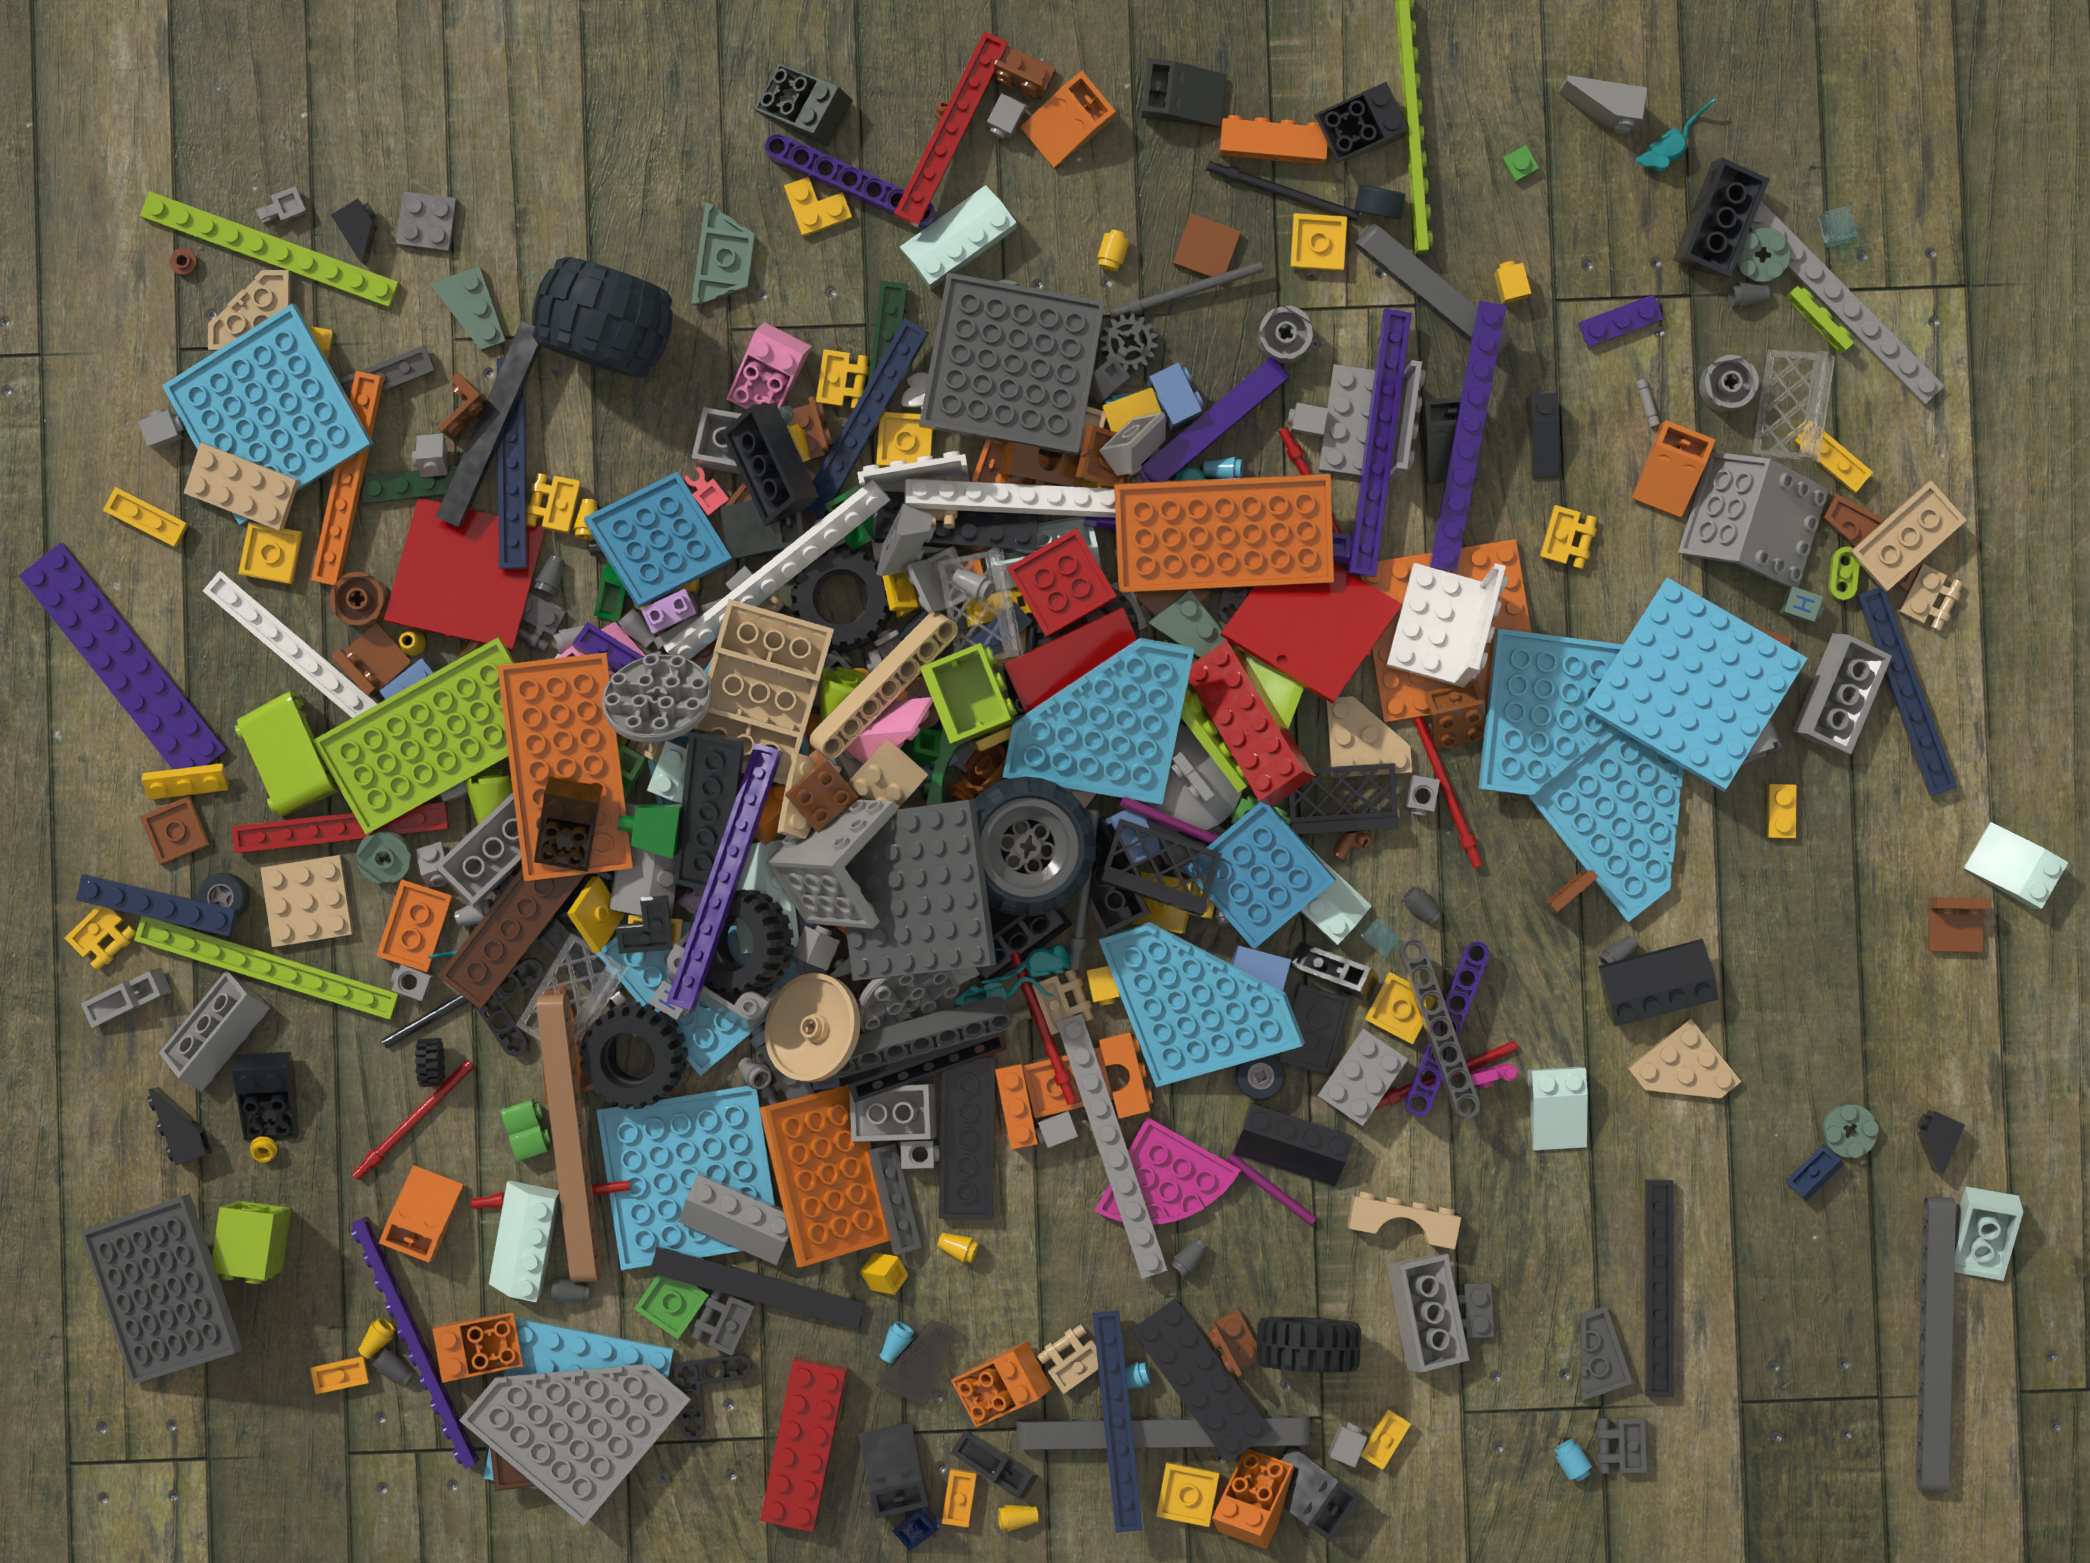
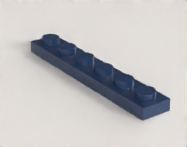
M88 874L81 875L76 897L77 901L225 936L233 935L238 913L237 909Z

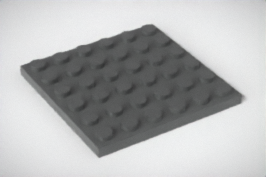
M947 272L919 427L1004 443L1016 442L1040 447L1039 449L1078 456L1105 301Z
M975 799L897 810L845 866L850 877L860 886L862 895L873 906L874 913L880 920L874 929L846 926L853 981L996 965Z
M190 1193L80 1232L132 1385L243 1350Z

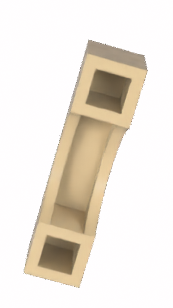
M1360 1191L1359 1196L1352 1195L1347 1222L1349 1229L1376 1234L1378 1229L1388 1220L1404 1217L1412 1219L1419 1224L1424 1233L1425 1241L1428 1244L1455 1249L1461 1217L1455 1215L1454 1209L1439 1207V1211L1429 1210L1428 1204L1413 1202L1412 1206L1403 1205L1402 1199L1387 1196L1386 1201L1375 1199L1376 1194Z

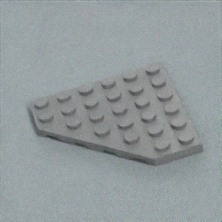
M650 1363L496 1377L459 1421L584 1526L691 1398Z

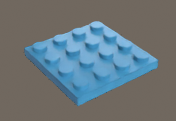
M678 471L584 517V523L638 609L730 563L732 560L731 555Z
M1262 802L1254 806L1206 847L1207 849L1222 853L1208 897L1253 949L1258 947L1336 881V878L1277 810ZM1202 854L1194 858L1201 873L1210 869L1214 857ZM1191 861L1183 867L1191 878L1197 875ZM1208 873L1203 875L1205 881L1207 880ZM1195 879L1196 884L1203 890L1204 887L1200 879Z

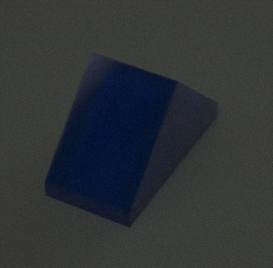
M928 1507L913 1510L892 1532L910 1551L940 1529L941 1521Z

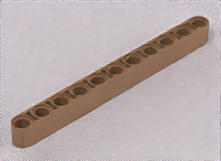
M566 993L539 995L536 1007L569 1275L572 1283L600 1281L602 1265L569 998Z

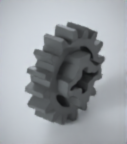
M1121 314L1120 322L1118 323L1116 320L1111 319L1112 328L1104 327L1103 331L1107 336L1100 338V342L1106 344V346L1101 348V353H1108L1105 361H1108L1113 356L1126 371L1128 367H1132L1134 372H1137L1138 364L1147 367L1146 358L1153 360L1155 357L1150 350H1156L1158 344L1152 343L1157 338V333L1150 334L1153 325L1148 324L1144 326L1145 318L1141 317L1139 321H1136L1134 314H1131L1129 320H1126L1125 316ZM1125 326H1132V328L1127 331L1122 332L1121 330H1119L1120 328ZM1141 332L1146 337L1147 347L1140 341L1139 336ZM1129 338H1133L1134 346L1130 345L1128 349L1125 348L1123 339L1128 341ZM1111 340L1118 345L1119 350L1117 354L1114 353L1111 347ZM1131 355L1139 356V358L1134 360H1126Z

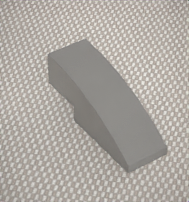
M158 968L148 971L128 982L121 983L81 1003L91 1028L157 1000L172 991L162 969Z

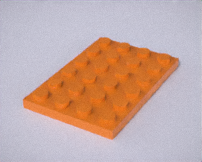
M848 1085L760 1107L761 1118L797 1267H804L890 1241L868 1150L871 1149L870 1141L851 1142L850 1092Z

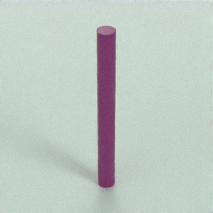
M1126 796L1121 801V807L1211 844L1219 837Z
M1233 1152L1230 1153L1225 1161L1241 1169L1240 1172L1310 1226L1313 1225L1317 1219L1315 1215Z

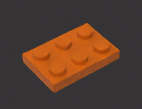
M401 879L376 956L429 972L433 958H428V955H434L454 896Z
M1101 1047L1094 1048L1110 1099L1113 1100ZM1067 1055L1060 1056L1065 1071H1069L1072 1079L1070 1084L1077 1099V1102L1071 1105H1067L1060 1086L1056 1085L1053 1077L1055 1072L1050 1059L1022 1066L1035 1118L1084 1107Z

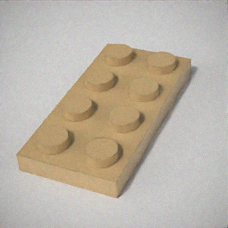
M200 443L184 493L276 530L283 531L300 480L209 444Z
M1930 480L1849 553L1886 592L1967 520Z

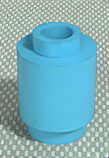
M1573 1439L1563 1442L1554 1449L1557 1454L1555 1458L1569 1480L1575 1479L1578 1482L1590 1475L1589 1469L1592 1465L1578 1443L1575 1444Z

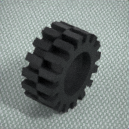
M418 1039L415 1050V1070L418 1085L420 1087L443 1086L445 1056L442 1039Z

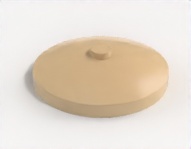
M808 973L792 979L777 993L768 1010L764 1030L767 1052L775 1067L789 1078L803 1082H818L833 1076L845 1066L858 1042L860 1012L853 993L843 982L825 974Z

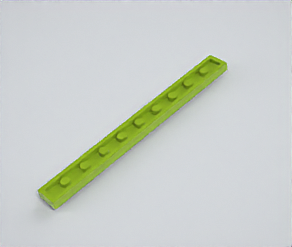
M1395 0L1404 119L1409 127V131L1406 134L1414 249L1415 255H1426L1429 247L1433 245L1432 231H1427V220H1430L1431 212L1430 205L1425 204V194H1428V179L1423 178V168H1426L1425 151L1421 152L1420 143L1424 141V127L1419 125L1418 115H1422V101L1417 99L1416 89H1420V75L1415 73L1414 63L1418 62L1417 46L1413 47L1412 37L1416 36L1415 20L1410 18V10L1414 9V0Z
M150 191L140 213L142 218L278 268L289 270L297 275L391 308L400 285L399 282Z
M145 916L141 917L134 941L389 1020L393 1018L400 995L390 990Z

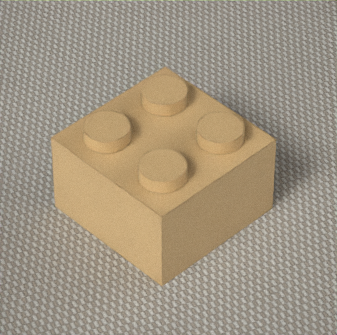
M887 738L847 784L864 800L893 801L896 807L899 808L928 774Z

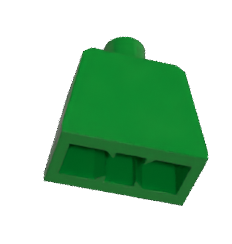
M682 804L639 805L636 807L635 816L620 814L617 830L632 833V846L673 859L677 852Z

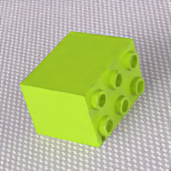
M982 643L920 667L949 743L953 746H958L1008 726L1015 721L1013 716L1017 715L1012 700L1005 698L1003 691L1007 690V686L1002 674L1000 675L999 672L996 673L993 666L997 665V661L993 651L989 647L986 648Z
M239 1200L219 1207L212 1255L218 1278L234 1280L235 1277H245V1282L261 1284L262 1281H267L268 1278H273L274 1275L281 1273L283 1270L291 1208Z

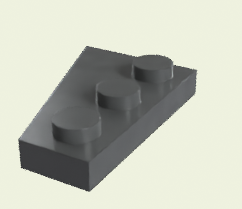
M1605 1305L1580 1314V1399L1583 1401L1633 1384L1608 1308Z

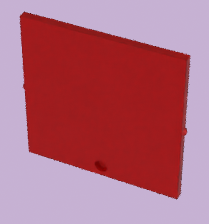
M418 498L384 622L445 635L447 638L454 637L481 644H487L501 637L506 648L513 651L546 529H543L542 525L538 524L535 527L527 526L528 569L501 570L499 569L498 515L486 513L484 510L476 511L470 509L463 527L460 528L436 517L441 506L440 502Z
M1334 563V582L1253 586L1252 591L1222 630L1220 636L1332 704L1365 658L1371 655L1370 651L1402 607L1400 602L1353 574L1347 573L1348 571Z
M1121 607L1004 663L1003 666L1026 714L1136 641L1137 638L1124 608Z

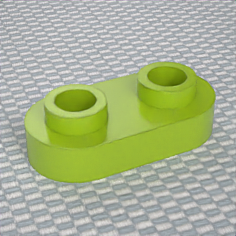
M1842 547L1836 550L1831 558L1828 590L1830 595L1839 601L1850 599L1857 591L1860 564L1849 553L1853 549L1851 547ZM1842 556L1847 557L1849 561L1847 566L1841 564L1840 559ZM1839 583L1845 585L1844 592L1838 590L1837 585Z

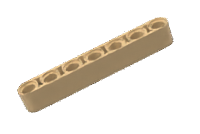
M940 612L928 614L812 732L810 736L811 746L828 759H834L841 755L921 673L920 667L931 663L952 642L958 632L956 623Z

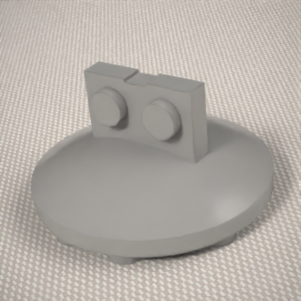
M648 654L644 658L629 663L611 676L603 693L602 705L606 720L620 735L639 742H662L682 735L689 736L690 731L703 720L709 711L712 701V690L708 676L693 661L684 658L682 655Z
M1179 726L1163 805L1144 801L1140 802L1203 830H1208L1223 822L1233 812L1242 791L1237 792L1188 726ZM1159 823V824H1161L1162 826H1164V827H1166V828H1168V829L1174 830V831H1176V832H1180V831H1178V830H1176V829H1173V828H1171V827H1169V826H1166V825H1164V824H1162V823Z
M945 971L869 979L866 981L868 986L864 989L858 1001L860 1027L866 1033L954 1008V1001L959 997V986L953 987Z

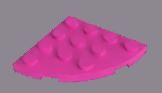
M1146 1117L1128 1149L1152 1225L1178 1221L1203 1210L1229 1188L1241 1171V1169L1149 1117ZM1109 1183L1094 1211L1108 1218L1123 1222Z

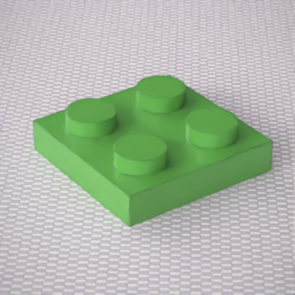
M657 1275L634 1310L676 1339H679L709 1296V1293L699 1286Z

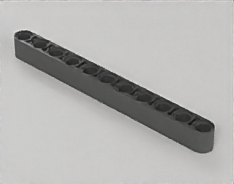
M1925 1197L1923 1202L1916 1484L1919 1492H1948L1956 1230V1204L1954 1198Z
M1260 1415L1271 1432L1252 1446L1310 1444V1416ZM1193 1416L1131 1417L1134 1448L1215 1447ZM1104 1418L1020 1419L1016 1421L1017 1449L1107 1448Z

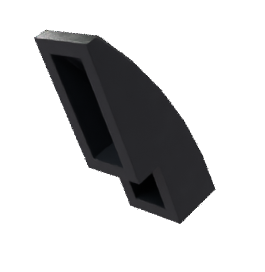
M967 1430L963 1432L951 1454L990 1481L998 1483L1018 1498L1026 1497L1039 1476L1014 1458Z

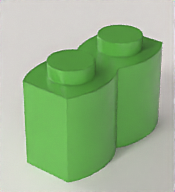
M534 1099L500 1110L516 1161L550 1150L549 1145L553 1143L549 1129L543 1128L541 1119L544 1118V1113L540 1103L536 1104Z

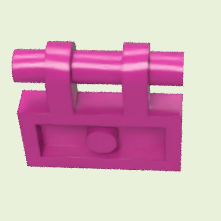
M1500 1064L1469 1071L1473 1085L1477 1089L1493 1086L1492 1081L1499 1078L1513 1081L1518 1076L1517 1068L1509 1064Z

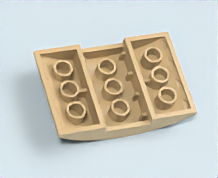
M729 599L707 675L712 690L711 705L706 716L694 729L745 739L741 773H745L755 743L782 751L783 754L773 782L786 785L791 755L799 753L834 629ZM688 744L684 755L685 757H687Z

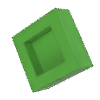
M1526 145L1502 159L1514 183L1539 169Z

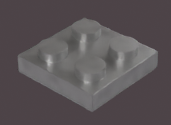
M403 191L396 244L404 247L451 252L458 200L451 197Z

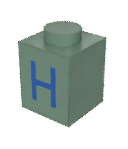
M1792 586L1786 590L1779 614L1811 624L1816 619L1819 620L1823 613L1824 604H1821L1823 596Z

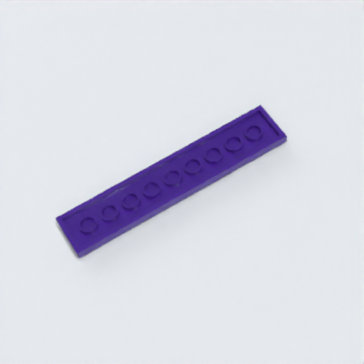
M63 543L57 544L18 575L172 769L210 765L228 751Z

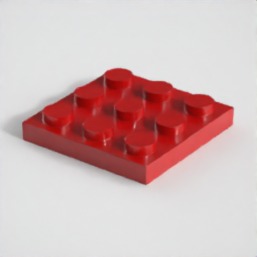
M1077 528L1007 567V571L1046 638L1051 637L1117 599L1115 592Z

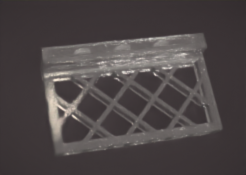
M1768 349L1752 449L1753 455L1819 462L1835 357L1831 353L1825 351L1812 353ZM1774 357H1785L1790 365L1777 374L1773 369ZM1804 359H1813V369L1803 376L1796 366ZM1794 369L1801 379L1788 388L1781 378ZM1779 381L1786 391L1773 400L1769 395V389ZM1805 383L1809 388V395L1799 402L1792 392ZM1790 395L1797 405L1784 414L1777 404ZM1775 407L1782 417L1769 426L1765 421V415ZM1801 409L1805 414V421L1795 428L1788 418ZM1786 421L1793 431L1780 440L1773 430ZM1771 433L1778 443L1769 450L1760 449L1762 439ZM1797 435L1801 440L1800 452H1789L1784 444ZM1780 447H1782V449H1783L1784 451H1777V450H1778Z
M994 549L938 561L948 618L957 623L961 615L974 623L966 636L959 631L957 632L956 637L953 639L955 653L961 651L966 642L973 646L977 644L969 638L976 627L979 626L990 633L983 644L985 647L993 636L1002 642L1004 653L994 655L996 660L1023 655L1003 549ZM986 558L988 569L984 575H989L990 580L994 582L993 596L987 604L981 600L976 601L985 608L977 620L964 612L971 600L975 599L947 578L945 566L956 564L963 570L972 572L969 569L974 561ZM970 561L966 567L960 564L963 562ZM948 583H950L951 585H953V587H952L951 590H949V585H948ZM956 589L969 596L961 610L953 605L951 601V596ZM993 601H994L995 609H996V610H994L993 608L990 607L991 604L993 603ZM953 609L959 612L956 617L954 616ZM987 610L997 615L998 622L992 631L980 623ZM998 628L1000 630L1001 637L996 634ZM958 635L963 638V641H962L961 644H960V642H959V637H958Z
M571 933L516 1026L540 1041L539 1028L532 1029L525 1024L531 1014L537 1013V1009H534L537 997L543 995L545 991L554 989L555 994H560L559 987L572 984L575 999L569 1000V1004L576 1003L578 1011L576 1017L571 1019L575 1053L577 1054L584 1043L582 1041L584 1034L590 1029V1025L599 1018L629 967L602 951L589 956L588 950L592 953L593 951L587 942ZM574 942L582 946L584 958L571 961L569 950ZM602 958L608 962L603 972L593 974L590 960ZM586 961L589 976L575 979L572 965ZM568 966L570 981L557 984L555 975L557 970ZM590 980L591 992L588 996L579 997L576 983Z

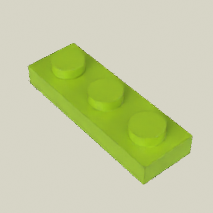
M1797 286L1785 297L1839 354H1842L1854 343L1850 339V333L1844 327H1838L1831 320L1832 315L1825 308H1819L1812 301L1814 298L1811 293L1805 288L1800 289Z

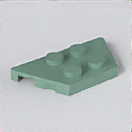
M706 202L691 304L695 306L748 288L756 237L753 232L738 224L728 215L723 214L712 204Z

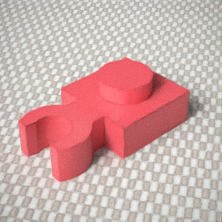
M697 467L695 469L700 474V478L697 481H692L686 475L685 480L689 486L698 489L692 495L710 517L720 507L726 505L729 498L714 479L707 483L704 471Z

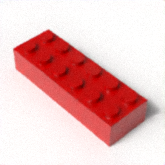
M1225 640L1191 665L1189 681L1260 802L1273 807L1315 777L1240 647Z
M799 1357L794 1358L760 1521L811 1532L816 1528L848 1367Z

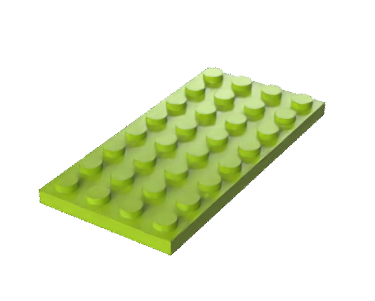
M501 637L490 641L312 740L365 834L372 832L508 757L497 665L515 662Z

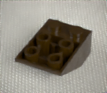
M554 777L548 778L535 850V863L588 872L603 786Z

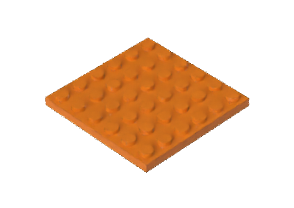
M1516 539L1461 548L1457 572L1435 568L1482 581L1495 563L1506 566L1504 572L1505 575H1508L1504 591H1501L1497 599L1501 601L1500 610L1497 617L1493 616L1490 626L1495 627V629L1532 633ZM1432 553L1378 561L1375 577L1359 575V579L1403 604L1413 564L1417 563L1429 567ZM1401 609L1371 650L1383 723L1431 715L1425 700V692L1453 686L1452 684L1386 666ZM1495 629L1491 642H1486L1484 652L1488 653L1484 669H1481L1475 679L1472 678L1470 680H1477L1486 706L1488 703Z

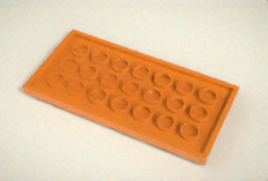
M1330 474L1114 484L1118 590L1120 592L1334 582Z
M607 652L497 665L524 881L633 868L629 832L617 830L620 814L627 815L617 732L606 720L602 705L603 693L610 681ZM549 777L603 786L588 872L534 862L544 792Z

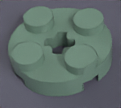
M1769 227L1756 228L1748 233L1737 264L1740 267V271L1750 279L1760 282L1771 281L1779 277L1788 267L1791 259V248L1785 237L1776 229ZM1762 247H1766L1767 252L1771 253V258H1766L1765 262H1761L1760 257H1756V252L1761 251Z
M381 828L376 832L368 834L361 841L357 850L360 872L368 880L375 883L383 884V882L390 881L393 883L400 880L407 873L411 864L412 849L407 841L399 834ZM387 852L391 861L384 860L380 862L378 860L380 857L378 853Z
M1845 1104L1837 1106L1828 1112L1824 1118L1822 1130L1825 1144L1833 1153L1842 1157L1858 1158L1869 1152L1874 1146L1879 1126L1875 1122L1873 1115L1864 1107L1855 1104ZM1854 1124L1855 1136L1846 1138L1844 1126Z

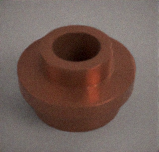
M186 248L177 249L170 257V266L177 274H191L197 266L196 255ZM186 257L187 263L183 266L179 265V259Z

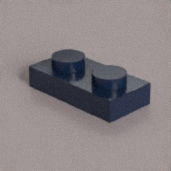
M1823 1144L1785 1182L1803 1200L1807 1201L1844 1163Z

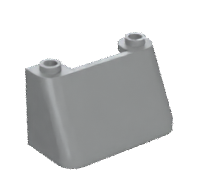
M690 932L675 944L668 956L666 975L672 984ZM704 983L699 1001L744 1029H752L761 1022L781 987L774 983L768 989H762L758 992L728 995L727 992H717L714 990V986L708 987Z

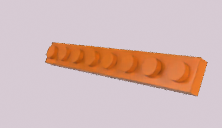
M356 371L350 402L368 435L372 438L384 377ZM369 447L337 466L334 470L311 578L313 581L335 585L342 577Z

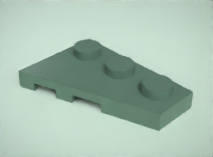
M480 266L429 283L481 351L507 343Z
M1191 590L1186 591L1148 622V624L1180 645L1194 647V654L1199 658H1202L1226 640L1220 636L1222 630Z

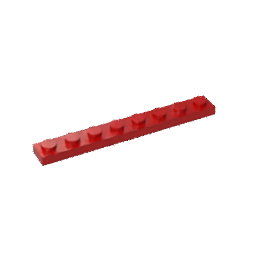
M986 31L983 32L894 212V217L917 228L919 227L994 75L993 64L995 60H1001L1008 46L1007 41Z
M447 802L419 805L370 833L376 832L381 828L399 835L449 829ZM354 813L231 826L234 853L364 839L368 835L363 831Z

